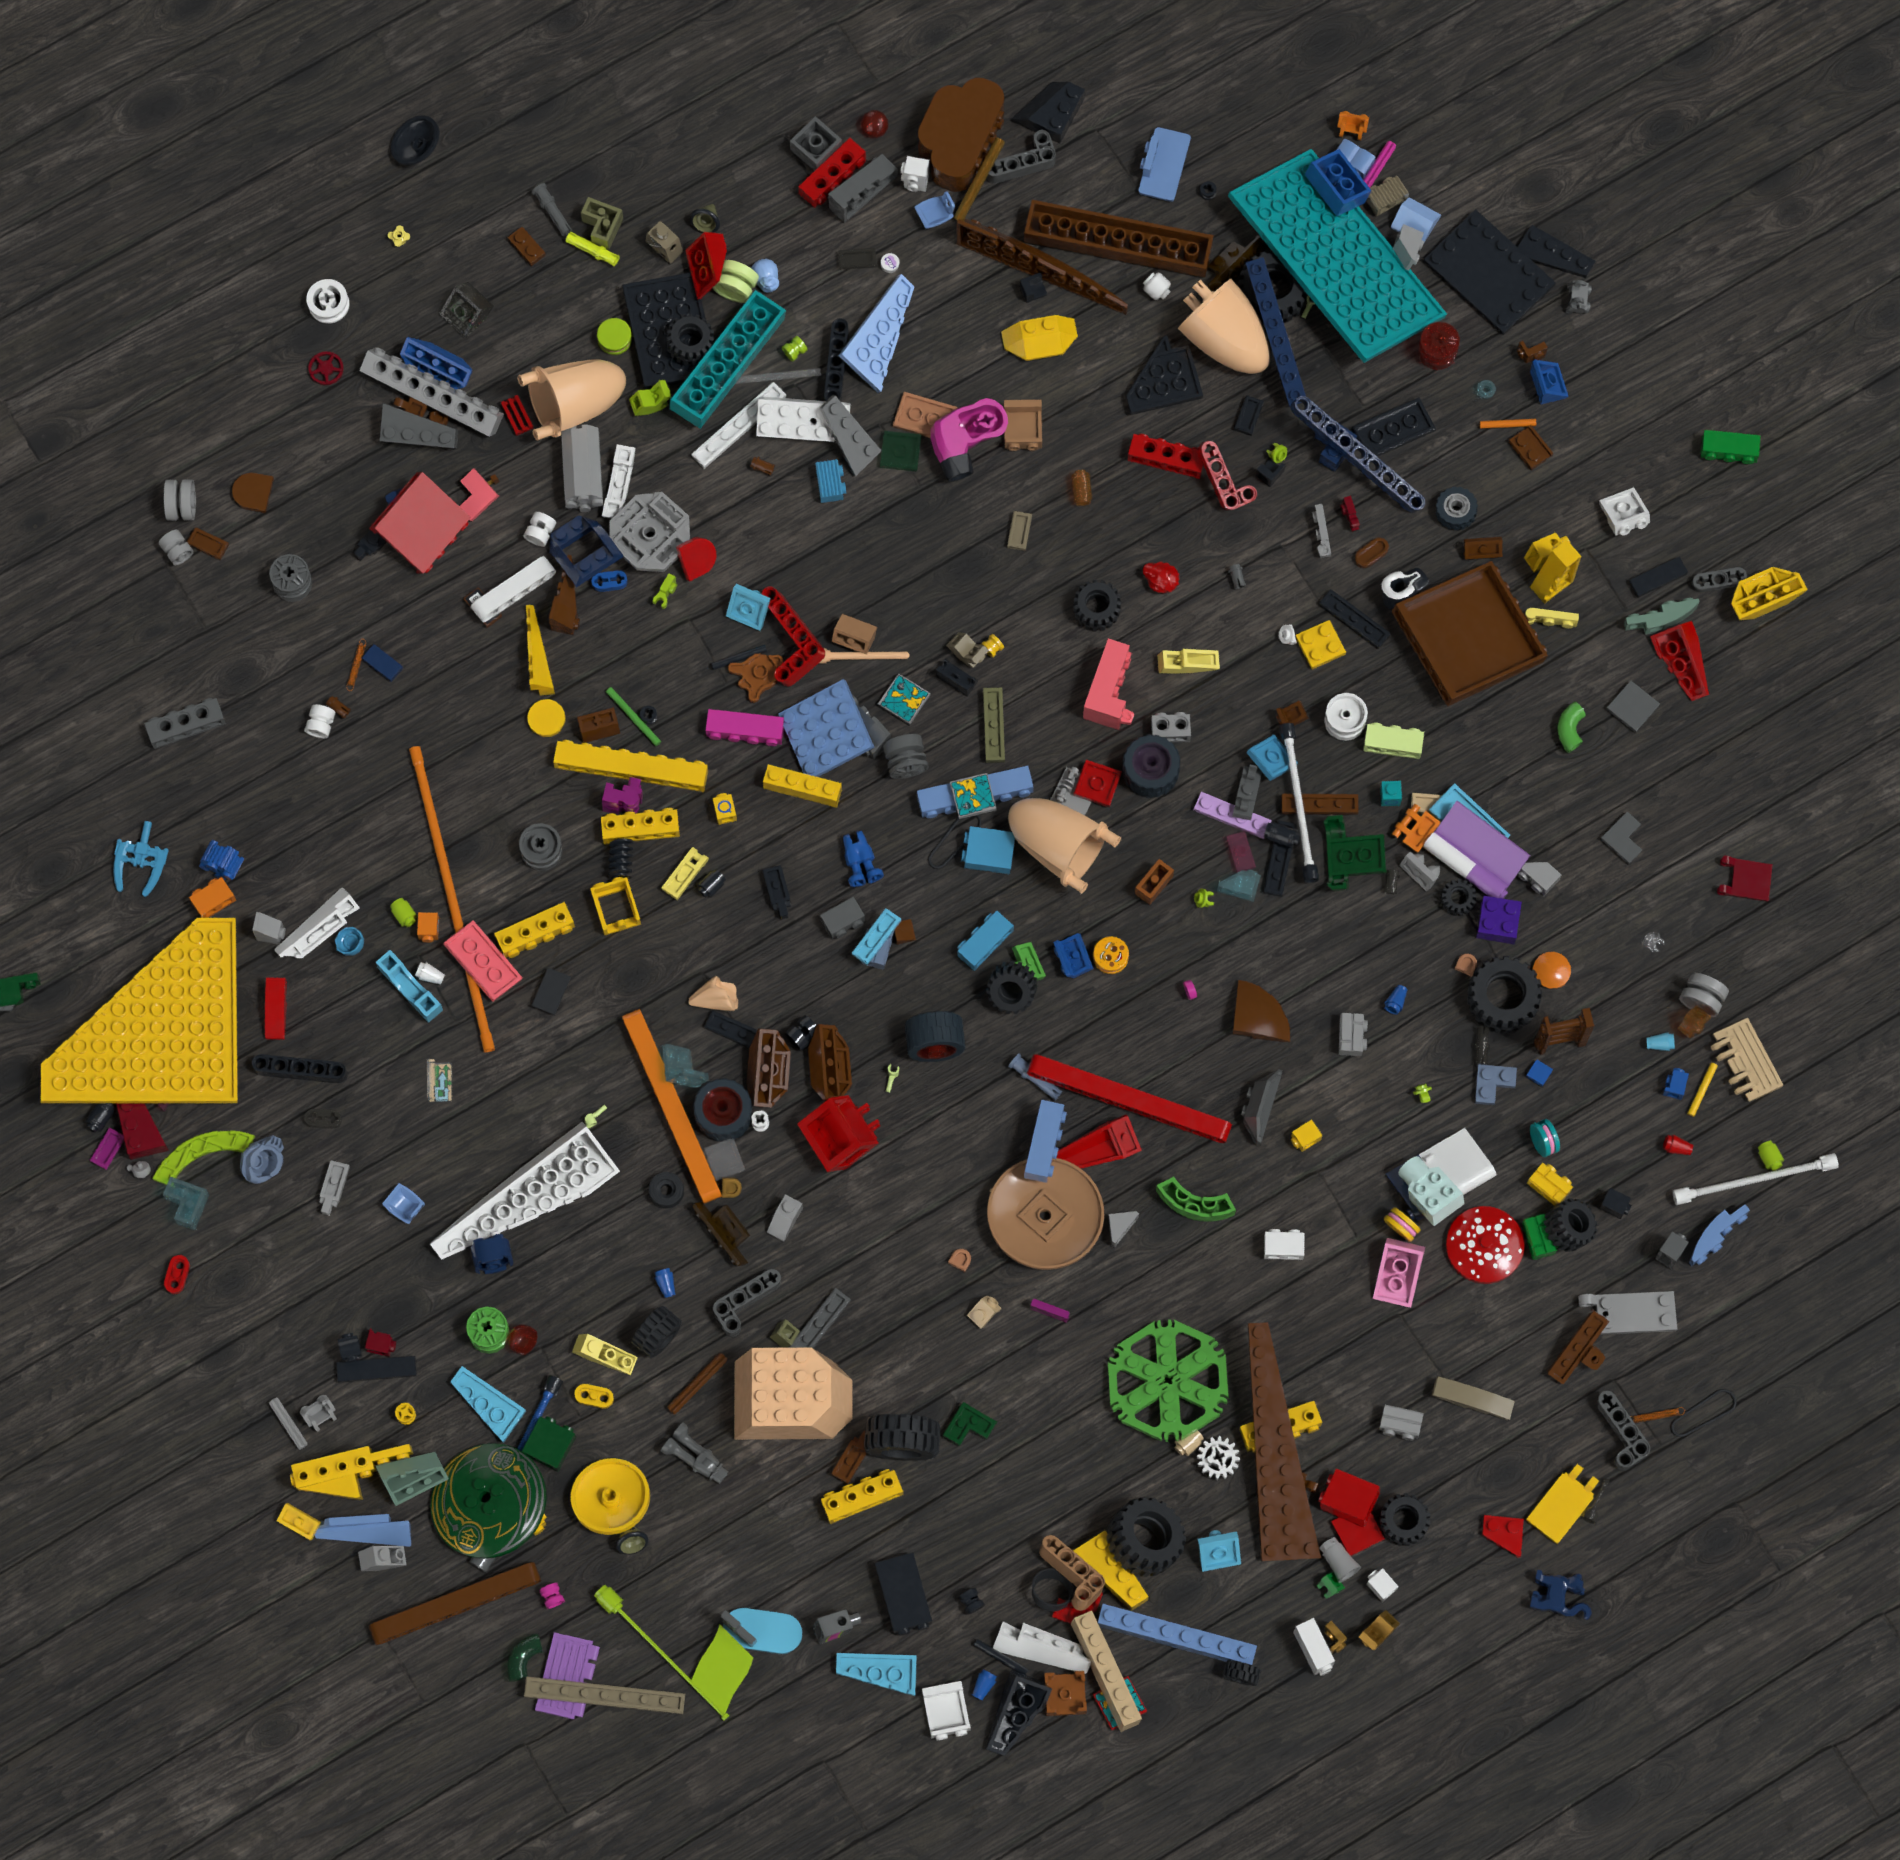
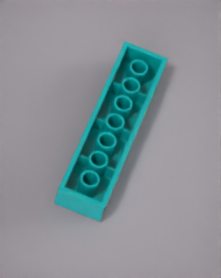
M755 290L672 397L670 410L701 429L784 321L786 310Z

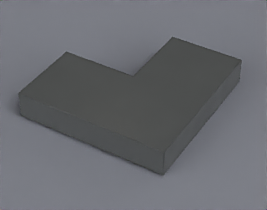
M1626 812L1601 837V840L1628 865L1642 852V849L1629 838L1641 826V823L1630 813Z
M726 1610L721 1614L722 1622L750 1647L756 1644V1638L745 1630L736 1618Z

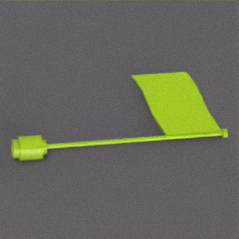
M604 1585L595 1593L596 1601L609 1614L619 1612L722 1716L721 1719L723 1721L729 1717L726 1711L734 1693L748 1674L753 1657L720 1624L714 1640L700 1659L691 1680L621 1609L623 1607L621 1604L623 1599L611 1587Z

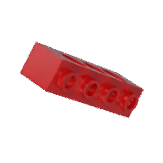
M849 138L798 186L799 195L814 208L819 204L822 205L827 200V196L831 191L837 188L844 180H848L857 167L860 168L866 162V151ZM844 160H850L851 162L848 163V164H845V163H843L842 161H844ZM831 172L838 173L836 176L830 175ZM819 184L825 185L824 188H817L816 186Z
M1145 434L1133 435L1128 453V461L1200 479L1204 465L1197 447L1188 448L1181 443L1173 444L1162 438H1149ZM1152 448L1154 451L1148 453L1145 451V449ZM1169 452L1172 454V456L1165 457L1163 456V453ZM1188 457L1190 461L1184 462L1181 458Z

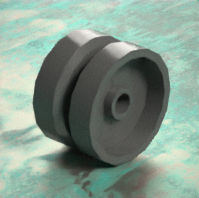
M543 823L533 824L527 827L521 834L519 840L521 856L525 864L531 869L538 871L549 870L555 867L561 860L563 853L561 839L558 832L550 825Z

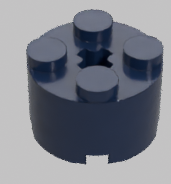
M496 1234L492 1238L485 1240L483 1238L473 1240V1245L470 1249L476 1273L480 1274L479 1270L484 1271L485 1274L498 1273L506 1270L508 1264L510 1266L513 1265L509 1240L504 1238L503 1234Z

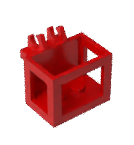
M849 1095L831 1097L797 1123L827 1172L847 1169L879 1144L874 1134V1131L881 1126L879 1120L876 1119L867 1125L862 1117L870 1111L868 1103L858 1108Z

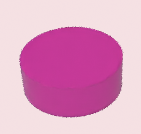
M1191 980L1183 982L1189 1000L1196 998L1197 993Z

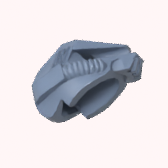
M274 1135L251 1143L241 1153L240 1171L247 1181L253 1184L262 1183L279 1173L283 1163L281 1152L284 1148L280 1138Z

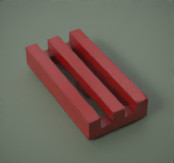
M515 395L512 399H507L508 401L501 402L516 436L533 429V425L518 395ZM515 402H517L522 412V415L528 425L527 427H525L514 405ZM508 405L511 406L521 426L520 430H518L507 408Z

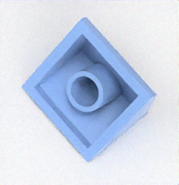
M1409 197L1401 204L1391 229L1399 232L1403 224L1423 232L1422 240L1425 242L1441 214Z

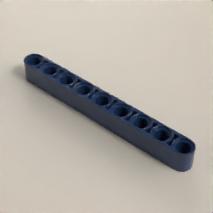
M1300 396L1291 403V411L1295 416L1410 513H1415L1424 507L1425 498L1309 398ZM1298 402L1304 404V410L1298 408ZM1312 414L1318 416V422L1312 420ZM1326 426H1330L1333 429L1332 435L1326 432ZM1341 438H1344L1347 441L1346 447L1341 445ZM1355 450L1361 453V459L1355 457ZM1369 462L1375 465V471L1369 469ZM1383 475H1387L1390 478L1389 483L1384 482ZM1398 487L1403 488L1404 495L1398 494ZM1412 499L1417 500V502H1418V507H1417V508L1412 505V503H1411V500H1412Z

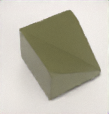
M784 1319L777 1324L770 1338L782 1348H788L793 1344L800 1331L788 1320Z

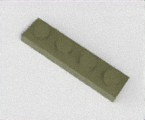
M983 688L986 763L1005 762L1002 688Z

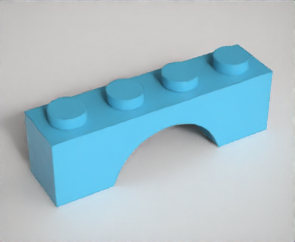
M391 950L376 961L377 968L428 1023L443 1011L438 1000L416 981Z

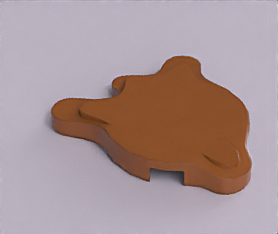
M758 653L750 656L742 663H730L728 671L731 674L742 676V679L738 682L739 687L748 691L750 702L756 703L764 691L772 688L778 682L775 679L774 673L784 661L780 655L767 656Z

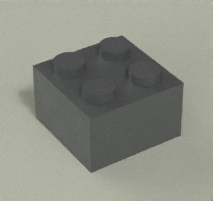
M816 116L790 140V150L814 171L842 145V139Z

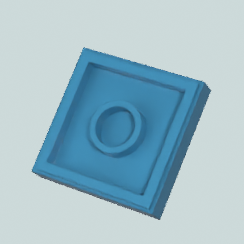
M1275 735L1251 747L1246 752L1270 781L1290 770L1287 749Z

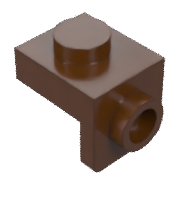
M1522 340L1518 344L1517 353L1527 364L1533 360L1543 359L1548 347L1545 342H1542L1528 349Z
M1297 701L1284 709L1280 707L1276 709L1278 713L1276 718L1280 725L1294 723L1295 726L1309 719L1301 701Z

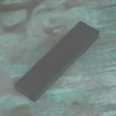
M835 1288L788 1348H814L850 1303L851 1299Z

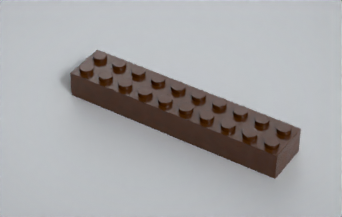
M1032 200L1024 232V242L1206 277L1214 235Z

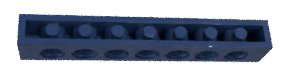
M1262 257L1245 264L1290 407L1295 399L1306 395L1265 260Z

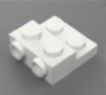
M1634 487L1599 500L1600 507L1607 516L1608 524L1615 536L1619 534L1627 535L1632 529L1637 527L1643 529L1650 523L1649 511Z

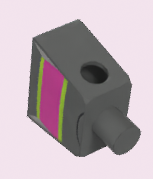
M847 1610L817 1618L812 1627L819 1645L849 1634L854 1625L861 1623V1618L858 1612L848 1615Z

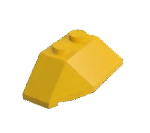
M1059 315L1019 321L1001 331L1004 349L1025 361L1063 355L1078 337L1074 319Z
M1771 567L1739 581L1731 605L1739 620L1755 619L1789 604L1808 589L1799 573Z

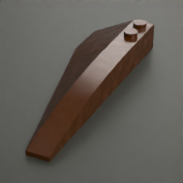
M958 219L957 245L1031 276L1041 273L1043 281L1125 315L1127 314V303L1066 263L1035 247L1002 234L993 227L983 226L977 220Z

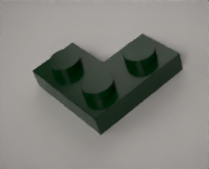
M963 1402L943 1437L961 1446L971 1430L987 1440L997 1421Z

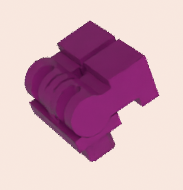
M630 777L628 786L623 785L622 791L614 789V784L606 782L602 798L603 811L618 815L619 811L638 813L639 804H642L643 800L640 785L641 779Z

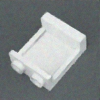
M961 1681L922 1689L931 1738H936L937 1741L948 1738L947 1735L955 1734L958 1737L967 1735V1731H971Z

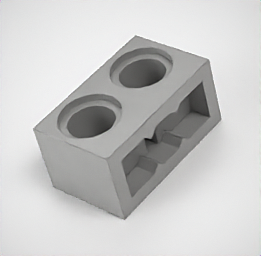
M1177 712L1174 715H1167L1166 713L1152 715V735L1165 737L1170 742H1190V714ZM1181 723L1185 725V728L1180 730L1176 728V725ZM1163 724L1166 726V729L1159 730L1156 726Z

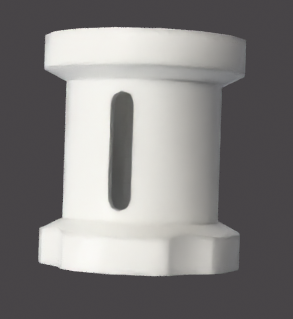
M764 1111L753 1113L751 1117L753 1128L758 1132L765 1131L769 1126L767 1113ZM763 1118L764 1123L760 1122L757 1124V1119L761 1120Z

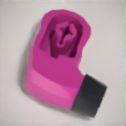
M985 398L976 403L957 408L937 420L930 429L934 452L949 482L958 481L973 474L971 457L967 453L968 449L975 447L980 442L998 437L1006 431L1008 425L1007 413L997 401Z

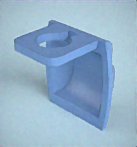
M946 191L943 196L925 200L914 208L925 229L941 225L953 218L955 204Z
M400 1183L382 1203L391 1214L407 1224H410L425 1205L413 1191Z

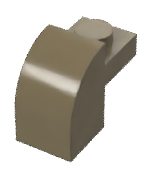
M958 632L946 645L957 658L971 668H974L977 663L982 662L985 654L989 651L984 645L976 644L967 633Z

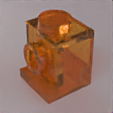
M1696 1005L1686 1014L1678 1030L1684 1033L1685 1036L1692 1038L1695 1034L1699 1035L1705 1027L1704 1024L1711 1019V1016Z

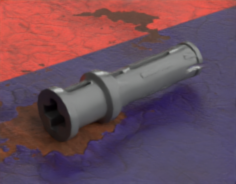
M545 183L536 186L532 190V194L538 198L540 207L548 212L561 235L567 236L572 232V228L556 206L554 196L550 195Z

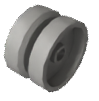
M193 479L182 480L180 488L177 480L165 481L164 509L167 521L178 520L180 513L183 520L195 519L196 492Z
M1691 973L1686 983L1688 988L1683 989L1679 1000L1686 1007L1699 1014L1717 1017L1722 1007L1720 1002H1724L1729 993L1728 988L1710 976L1701 973Z

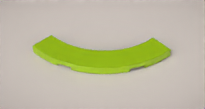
M213 1131L196 1136L178 1146L175 1151L164 1159L157 1169L153 1180L172 1187L179 1173L197 1158L218 1151L243 1153L253 1143L255 1135L240 1131Z

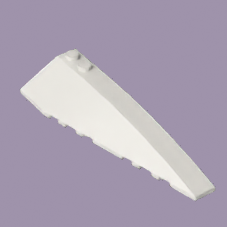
M581 1122L486 1195L434 1239L430 1245L439 1257L444 1259L473 1245V1240L487 1239L507 1229L510 1230L533 1220L541 1214L549 1213L564 1204L567 1205L574 1202L573 1200L585 1197L620 1171L587 1126Z

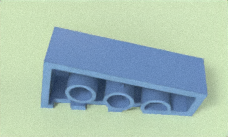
M1041 1100L1024 1178L1047 1183L1048 1177H1052L1054 1166L1051 1164L1052 1160L1057 1158L1059 1148H1056L1057 1141H1061L1063 1130L1060 1127L1061 1123H1065L1067 1115L1063 1104Z

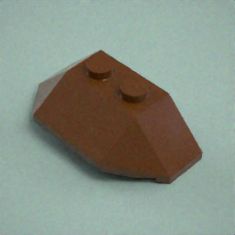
M818 1024L808 1048L811 1086L823 1100H828L831 1097L844 1096L852 1086L850 1054L848 1045L839 1034L835 1025Z
M758 1029L749 1048L746 1087L752 1106L772 1108L788 1090L791 1051L778 1030Z

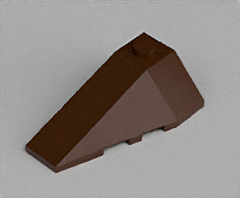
M568 555L567 557L573 564L572 556ZM563 570L562 580L564 581L558 584V592L553 600L549 622L551 631L574 635L575 629L578 630L580 624L577 614L575 585Z

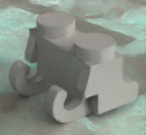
M326 1395L319 1396L315 1403L310 1406H304L300 1410V1414L309 1427L313 1425L317 1432L320 1431L318 1425L330 1417L333 1421L337 1420L333 1413L336 1409Z

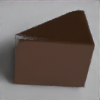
M912 920L901 921L894 930L897 945L915 941Z

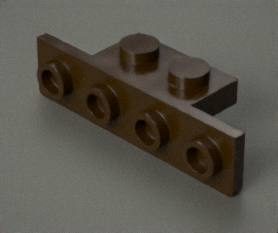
M1257 236L1246 247L1233 241L1208 266L1211 272L1217 274L1208 284L1211 292H1215L1229 279L1234 281L1243 270L1244 264L1249 262L1251 257L1254 255L1259 257V253L1266 250L1260 236Z
M703 1202L692 1205L696 1216L705 1222L707 1230L717 1238L719 1246L730 1255L729 1259L737 1266L748 1264L737 1247L750 1234L729 1206L724 1205L718 1212L712 1215Z

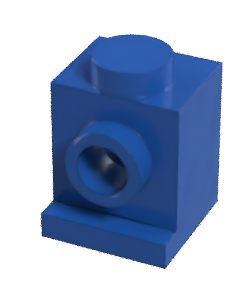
M1673 1068L1672 1074L1667 1076L1665 1086L1668 1087H1665L1663 1096L1682 1100L1689 1073H1685L1680 1068Z

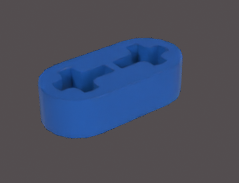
M622 571L602 572L592 577V586L598 592L621 590L626 587L628 582L626 574ZM618 576H620L621 579H624L621 580L620 584H617V581H614L617 580ZM598 579H602V586L598 585Z

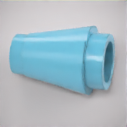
M1669 1032L1647 1037V1049L1664 1051L1675 1049L1674 1033L1669 1034Z

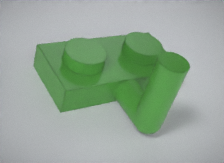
M1031 942L1017 945L1012 949L1017 959L1015 964L1022 962V966H1029V971H1034V977H1037V980H1041L1046 976Z

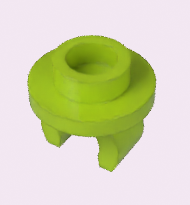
M1274 443L1275 449L1273 451L1267 450V453L1272 458V461L1280 463L1287 456V448Z
M1199 889L1194 896L1197 907L1203 908L1204 906L1210 907L1214 905V902L1208 901V897L1213 896L1214 893L1211 891L1207 892L1206 889Z
M1425 1083L1415 1087L1416 1090L1413 1091V1094H1419L1421 1103L1431 1101L1427 1092L1432 1089L1431 1086H1427Z

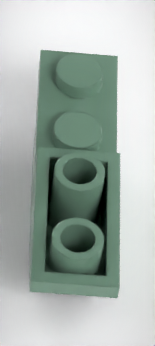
M1685 598L1680 602L1667 601L1661 605L1659 612L1650 611L1645 615L1631 614L1625 619V631L1644 628L1645 635L1670 628L1691 615L1697 609L1699 599Z

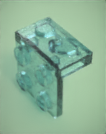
M670 1044L663 1045L667 1082L689 1087H700L702 1083L709 1081L708 1073L693 1070L691 1051L689 1049Z

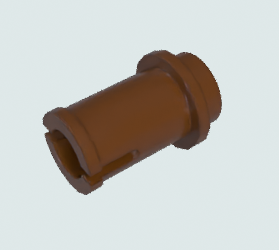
M754 456L750 467L754 471L757 469L771 476L775 464L760 459L759 456L758 458Z
M331 696L326 703L329 708L333 709L343 719L351 711L350 708L338 700V697Z

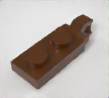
M865 1430L859 1439L854 1437L850 1441L831 1473L847 1484L850 1483L867 1454L864 1449Z

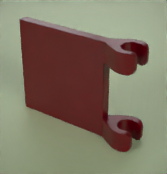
M1726 855L1721 858V866L1733 867L1731 887L1720 885L1717 888L1718 895L1769 901L1773 864L1736 859Z

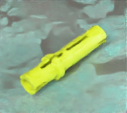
M573 232L567 235L566 243L595 256V259L605 261L612 266L618 263L620 256L606 250V247L596 245Z

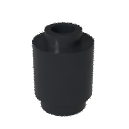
M718 870L710 871L698 883V891L705 898L707 896L711 898L724 885L726 879Z

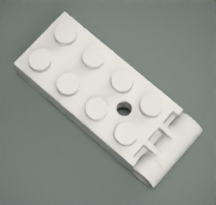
M759 397L756 436L836 441L820 410V407L826 401ZM841 402L845 406V408L850 412L851 404ZM811 418H815L817 423H812Z

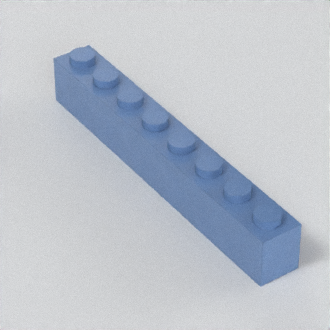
M1106 1604L1102 1605L1098 1620L1099 1627L1222 1661L1230 1660L1252 1665L1257 1648L1253 1644Z

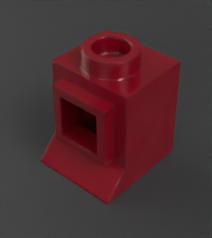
M370 1327L365 1349H367L368 1353L390 1357L391 1352L394 1353L397 1342L393 1341L390 1334L381 1332L375 1334Z

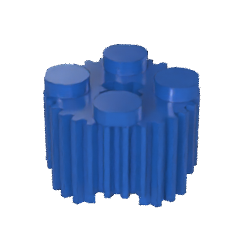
M211 840L200 860L199 867L205 871H213V873H216L214 876L218 879L220 877L224 881L225 879H234L244 858L239 857V851L234 848L219 846L217 841Z

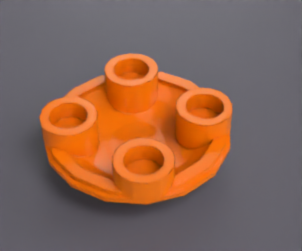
M1546 952L1540 955L1535 960L1533 970L1537 973L1536 978L1540 979L1543 987L1549 989L1563 987L1571 975V965L1567 958L1557 952Z

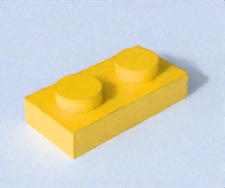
M289 1503L284 1505L277 1519V1522L309 1540L313 1539L321 1524L317 1519Z

